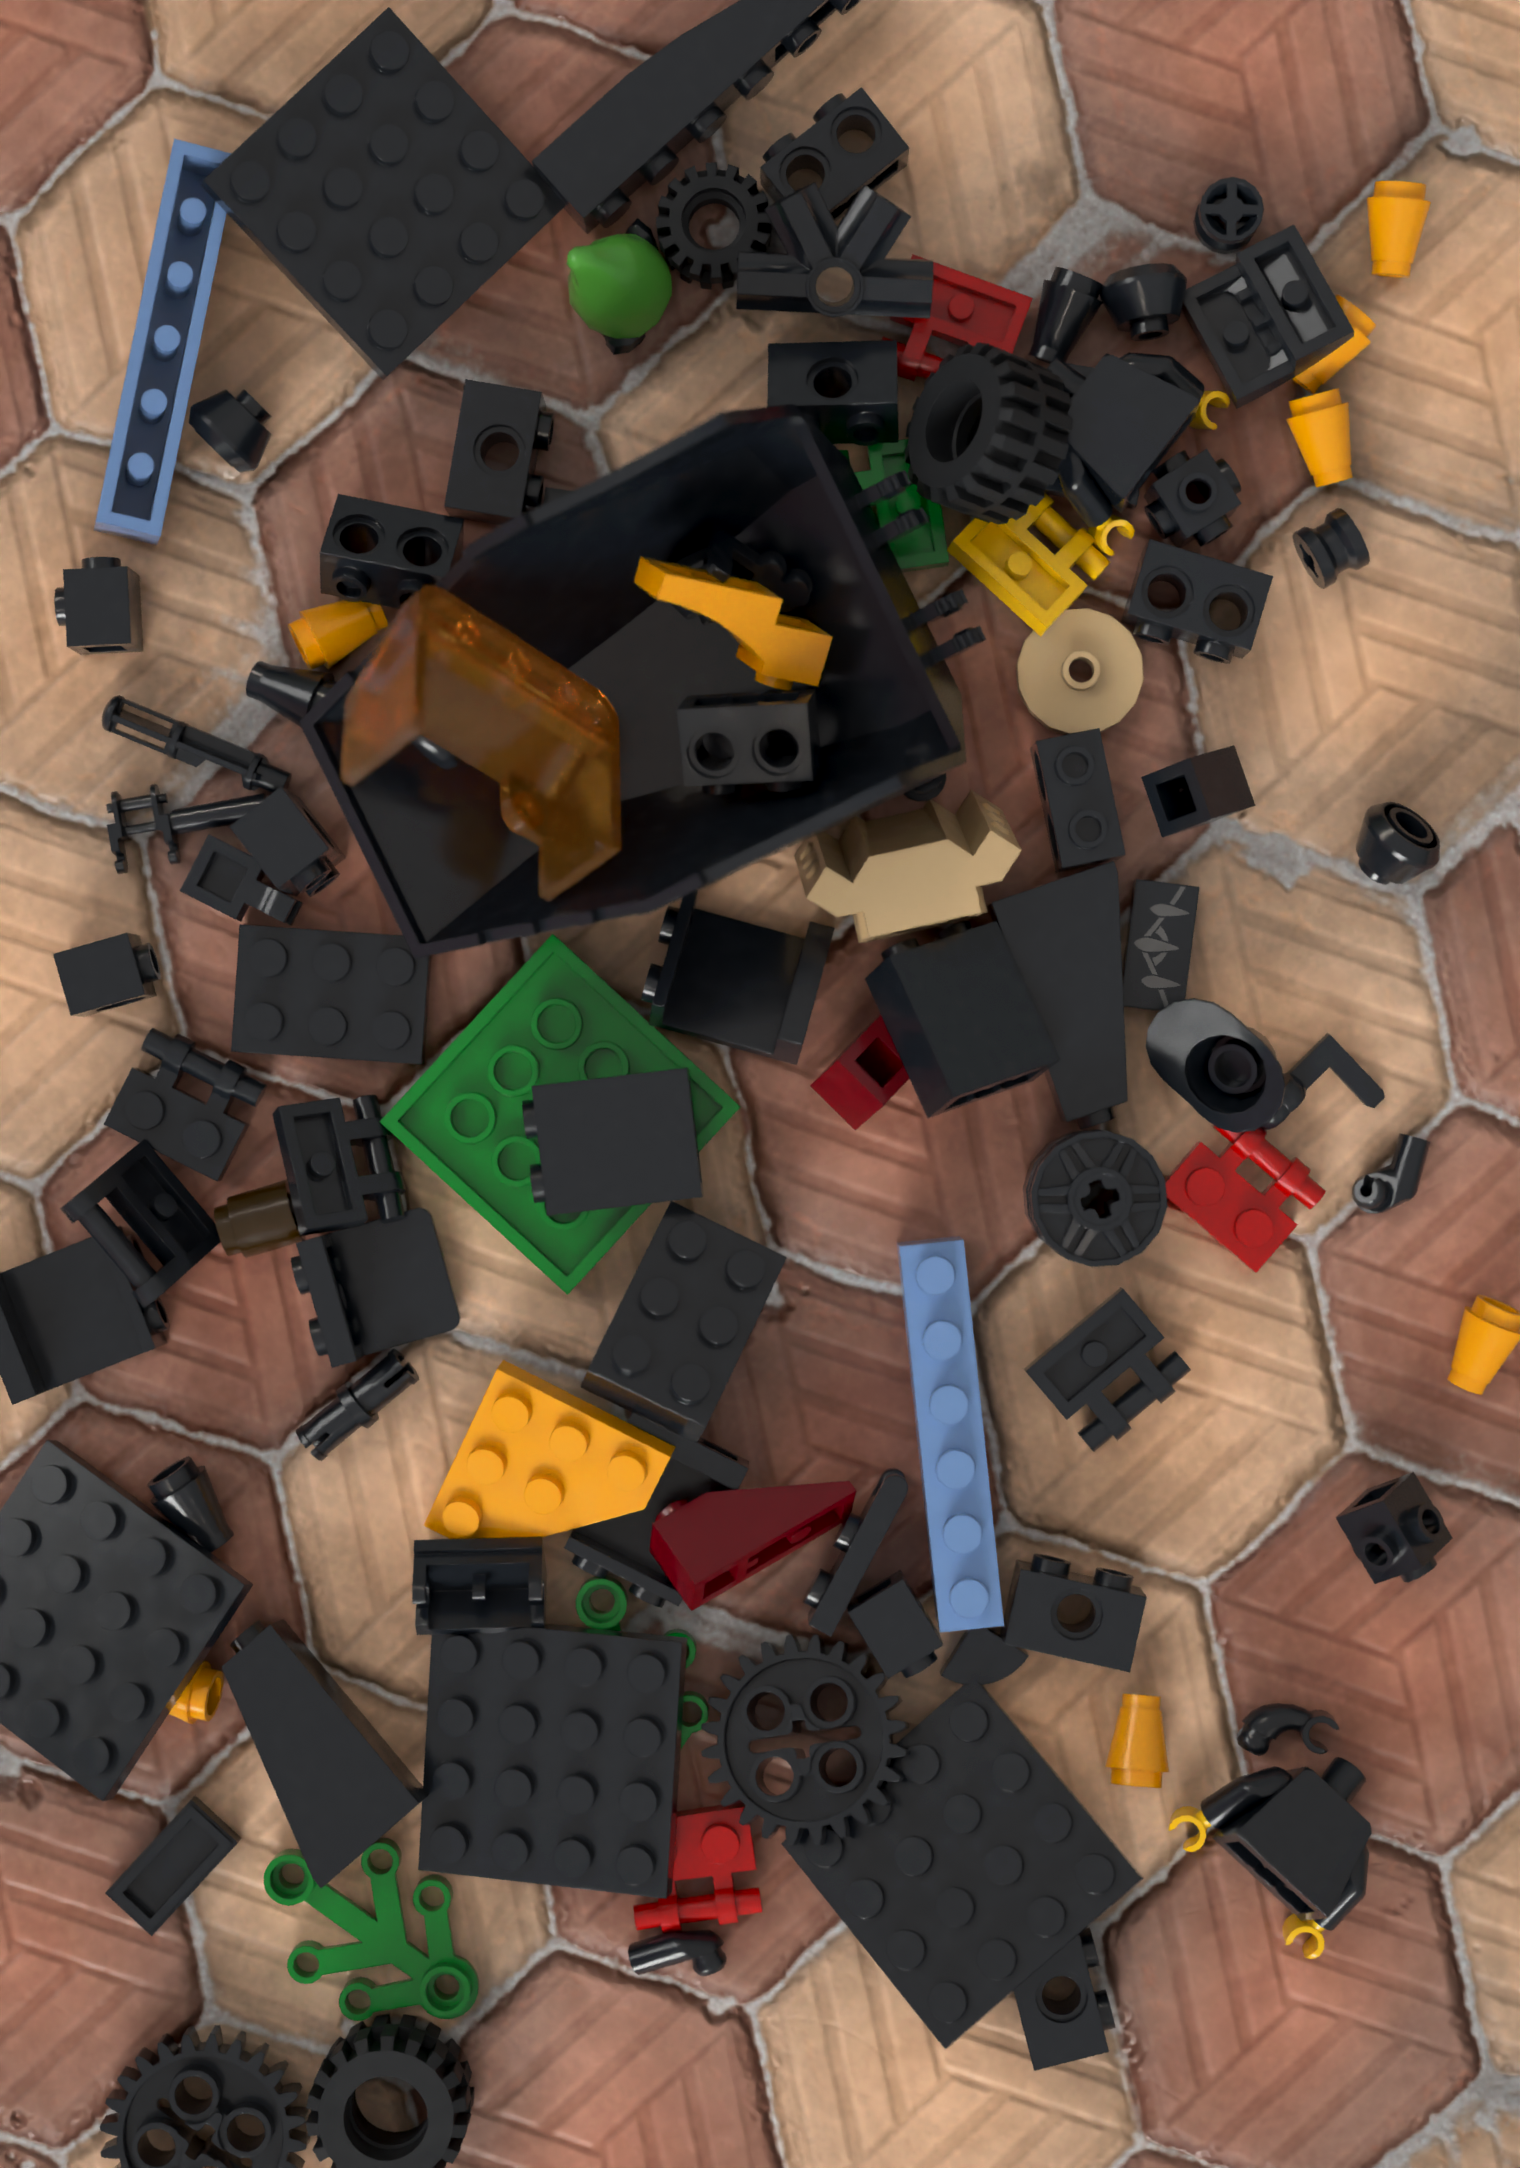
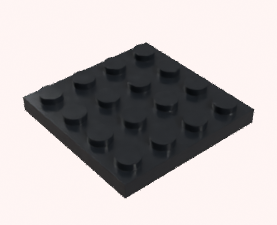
M390 7L379 15L213 170L201 184L208 194L382 380L390 375L565 207L564 203L535 171L533 165Z
M47 1440L0 1511V1724L100 1800L107 1801L113 1799L254 1584L59 1441Z
M546 1623L545 1628L527 1627L497 1633L432 1635L423 1789L429 1796L422 1801L418 1870L667 1899L672 1893L687 1638Z
M976 1679L969 1685H963L896 1743L910 1750L909 1756L891 1758L889 1765L904 1778L902 1782L883 1781L881 1784V1789L891 1800L888 1806L876 1804L871 1800L866 1804L873 1821L870 1825H864L853 1816L848 1817L850 1837L841 1839L835 1833L832 1826L828 1825L826 1826V1839L823 1845H814L808 1828H804L798 1845H788L787 1839L781 1843L944 2049L954 2044L1144 1879L983 1685H980Z

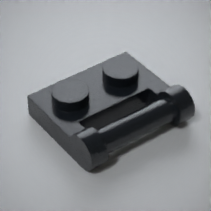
M145 1139L60 1208L72 1224L78 1220L133 1284L136 1289L132 1294L144 1308L161 1296L221 1242L215 1222ZM106 1197L163 1265L161 1268L155 1271L98 1204L102 1199Z

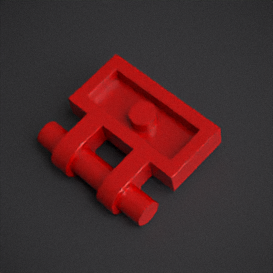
M914 254L911 259L928 260ZM933 262V293L930 318L890 317L891 321L913 328L907 345L897 342L898 376L914 382L917 376L927 379L931 372H937L939 364L944 358L926 352L931 335L959 346L967 344L975 346L977 342L987 343L1013 354L1033 298ZM884 336L882 340H892Z
M1213 1125V1128L1230 1143L1217 1156L1202 1142L1197 1141L1165 1179L1167 1199L1251 1271L1257 1273L1298 1225L1279 1209L1282 1203L1290 1195H1293L1310 1210L1321 1200L1326 1190L1308 1176L1311 1169L1297 1157H1294L1292 1160L1288 1159L1265 1139L1267 1131L1261 1127L1255 1131L1235 1133ZM1247 1157L1273 1178L1272 1182L1262 1193L1235 1171Z
M743 1802L727 1807L716 1805L677 1811L672 1893L667 1899L658 1898L657 1902L633 1905L637 1931L661 1927L662 1933L682 1931V1924L718 1919L719 1925L738 1923V1916L763 1912L760 1887L735 1890L732 1873L756 1870L757 1868L751 1824L743 1826L739 1823L741 1814L746 1806ZM708 1876L713 1877L715 1893L685 1898L678 1897L676 1881Z

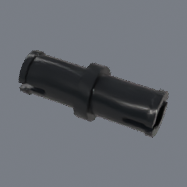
M393 1348L383 1360L354 1384L349 1381L345 1382L336 1390L338 1397L305 1425H301L296 1429V1434L305 1448H308L311 1444L314 1445L315 1448L311 1450L310 1454L316 1459L323 1461L328 1456V1453L361 1426L367 1429L379 1420L378 1412L411 1384L414 1385L420 1380L416 1370L409 1361L403 1366L401 1361L404 1359V1356L398 1350Z

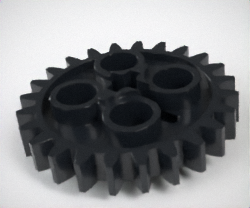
M813 1634L807 1651H802L795 1635H786L784 1654H779L770 1642L765 1641L761 1643L762 1663L758 1664L752 1658L741 1655L738 1659L745 1675L741 1679L727 1674H722L720 1677L723 1684L731 1692L728 1698L709 1697L708 1703L714 1709L721 1712L720 1721L703 1723L701 1729L710 1734L717 1735L718 1744L702 1750L701 1754L702 1757L720 1759L722 1766L708 1777L709 1783L728 1782L731 1786L720 1802L723 1807L732 1806L741 1801L746 1805L739 1820L741 1825L747 1826L759 1816L764 1818L762 1837L765 1839H771L778 1832L781 1825L785 1826L787 1844L792 1846L798 1845L804 1828H808L815 1846L825 1843L826 1826L828 1825L832 1826L835 1833L841 1839L850 1837L848 1817L853 1816L860 1823L870 1825L873 1821L866 1804L870 1800L883 1806H888L891 1803L888 1795L880 1787L883 1781H903L904 1777L889 1766L891 1758L909 1756L910 1753L909 1749L893 1743V1735L908 1729L909 1723L891 1720L889 1712L895 1709L903 1700L901 1696H881L879 1691L888 1681L884 1672L869 1678L864 1675L870 1663V1656L863 1653L850 1664L846 1662L848 1643L839 1640L832 1648L830 1654L827 1655L825 1654L823 1636ZM836 1684L845 1691L848 1705L843 1716L830 1722L819 1713L817 1698L825 1687ZM773 1693L782 1700L785 1711L781 1724L775 1729L768 1731L757 1722L755 1707L763 1696ZM802 1722H805L807 1730L819 1732L858 1726L861 1729V1735L856 1739L811 1745L809 1748L810 1757L807 1758L804 1750L800 1748L789 1747L753 1753L750 1749L751 1742L755 1740L800 1734ZM841 1748L849 1751L854 1756L857 1764L854 1779L842 1787L834 1784L828 1778L826 1772V1762L829 1756ZM780 1757L791 1766L793 1782L784 1794L776 1795L769 1791L763 1778L767 1764L773 1759Z
M220 2025L214 2026L206 2042H201L194 2026H190L183 2035L180 2047L167 2033L161 2037L157 2044L159 2057L144 2047L135 2058L139 2070L125 2066L117 2078L125 2090L113 2089L105 2102L109 2108L117 2113L106 2115L100 2124L101 2131L117 2137L106 2142L100 2153L101 2157L120 2159V2162L114 2168H202L205 2166H214L216 2168H303L305 2160L294 2152L306 2150L311 2136H308V2133L294 2128L306 2122L310 2111L306 2107L291 2106V2103L299 2096L302 2085L301 2083L282 2085L280 2080L289 2064L285 2060L269 2068L264 2063L270 2046L266 2042L251 2054L245 2051L246 2032L242 2030L235 2037L233 2043L229 2045L223 2043ZM188 2077L204 2079L210 2085L213 2096L207 2099H197L191 2096L185 2089L184 2079ZM159 2099H167L171 2107H162L159 2104ZM241 2114H251L258 2117L263 2123L265 2133L258 2136H249L243 2133L238 2128L235 2117ZM205 2124L215 2130L214 2134L210 2135L206 2141L196 2135L197 2131L202 2129ZM162 2129L168 2132L174 2139L175 2149L161 2151L155 2148L149 2142L147 2131ZM240 2158H250L253 2164L245 2166Z

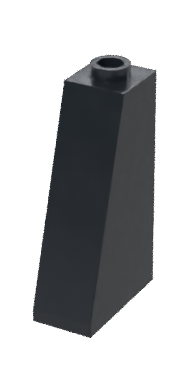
M1114 861L994 901L988 905L993 922H998L1059 1055L1060 1061L1044 1073L1062 1122L1077 1119L1080 1130L1116 1118L1113 1106L1128 1101L1119 884L1117 868Z
M282 1619L265 1627L258 1620L230 1644V1647L236 1654L222 1666V1669L311 1876L318 1886L322 1888L429 1795L287 1622Z

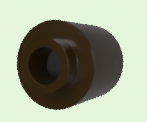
M287 1180L227 1198V1204L214 1208L217 1232L228 1256L242 1253L245 1258L306 1239V1235L300 1236Z

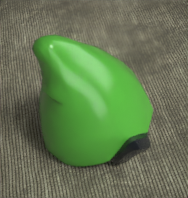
M637 218L626 229L625 234H616L597 239L588 246L574 247L568 253L567 266L571 270L568 275L570 305L590 329L603 335L606 345L613 355L631 352L646 337L645 333L659 323L672 295L671 274L666 261L659 253L651 229Z

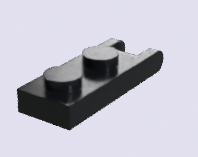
M889 1468L882 1473L860 1516L849 1512L833 1542V1546L841 1550L830 1573L821 1568L818 1570L803 1599V1603L811 1607L808 1613V1625L829 1636H832L908 1492L905 1476L899 1469Z

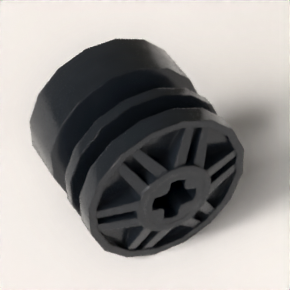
M1106 1130L1070 1131L1047 1143L1030 1163L1023 1185L1025 1215L1036 1236L1065 1259L1090 1267L1119 1265L1142 1253L1160 1232L1168 1207L1165 1178L1154 1157L1132 1138ZM1095 1180L1099 1187L1111 1189L1113 1192V1198L1104 1202L1105 1213L1099 1216L1095 1209L1082 1207L1081 1198L1090 1194L1089 1183Z

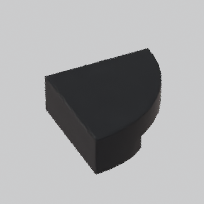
M990 1628L970 1629L965 1631L940 1670V1674L948 1680L964 1685H969L975 1679L980 1685L990 1684L1011 1675L1025 1662L1029 1655L1022 1648L1005 1645L1000 1634Z

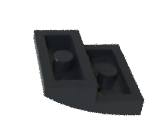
M1295 225L1236 253L1235 265L1185 290L1182 311L1236 409L1254 401L1299 375L1354 336L1351 324Z

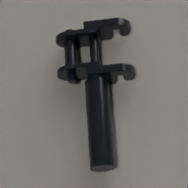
M157 784L150 785V794L126 799H122L118 791L111 792L112 803L106 804L108 813L114 814L115 823L108 824L107 830L111 852L117 858V861H115L117 873L124 874L128 872L124 841L129 839V835L156 830L163 832L164 842L169 846L170 850L168 852L169 862L171 865L179 864L181 857L177 838L178 834L232 825L266 798L265 793L174 809L170 814H164L162 803H168L166 793L160 794ZM152 808L154 821L127 826L125 812Z

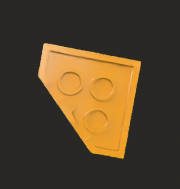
M503 1360L490 1382L423 1526L448 1539L546 1537L641 1511L646 1508L676 1447Z

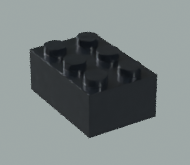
M670 1201L586 1372L580 1388L696 1444L708 1425L787 1257Z

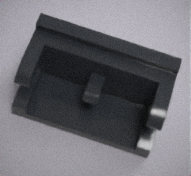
M542 1537L414 1540L412 1604H416L415 1627L417 1635L497 1633L527 1627L545 1628L547 1570Z

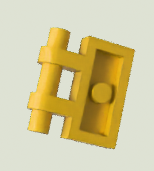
M1046 493L1037 506L1029 505L1026 515L1017 520L1010 518L1006 524L988 523L974 518L951 542L947 549L955 559L1040 637L1088 586L1071 568L1076 564L1095 581L1111 563L1107 557L1093 546L1096 540L1085 528L1082 527L1077 531L1051 507L1055 501ZM1035 526L1060 550L1054 555L1028 530Z

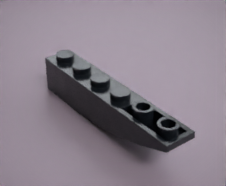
M740 0L682 34L627 74L532 160L535 171L564 203L565 211L586 234H589L598 224H601L603 228H608L626 213L632 204L628 197L646 181L651 186L656 185L676 167L679 162L676 154L695 138L699 143H702L711 137L725 122L727 115L724 111L740 96L750 100L761 92L774 76V72L771 69L788 53L794 58L804 53L820 36L822 30L819 25L837 10L841 15H844L861 0Z

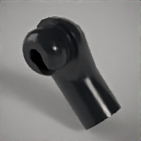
M1399 1134L1391 1165L1360 1176L1355 1181L1352 1187V1197L1360 1209L1367 1213L1379 1214L1411 1200L1417 1193L1431 1142Z
M711 1930L662 1933L630 1944L628 1949L630 1965L638 1975L692 1960L694 1972L700 1976H708L722 1970L727 1962V1957L721 1949L724 1941Z

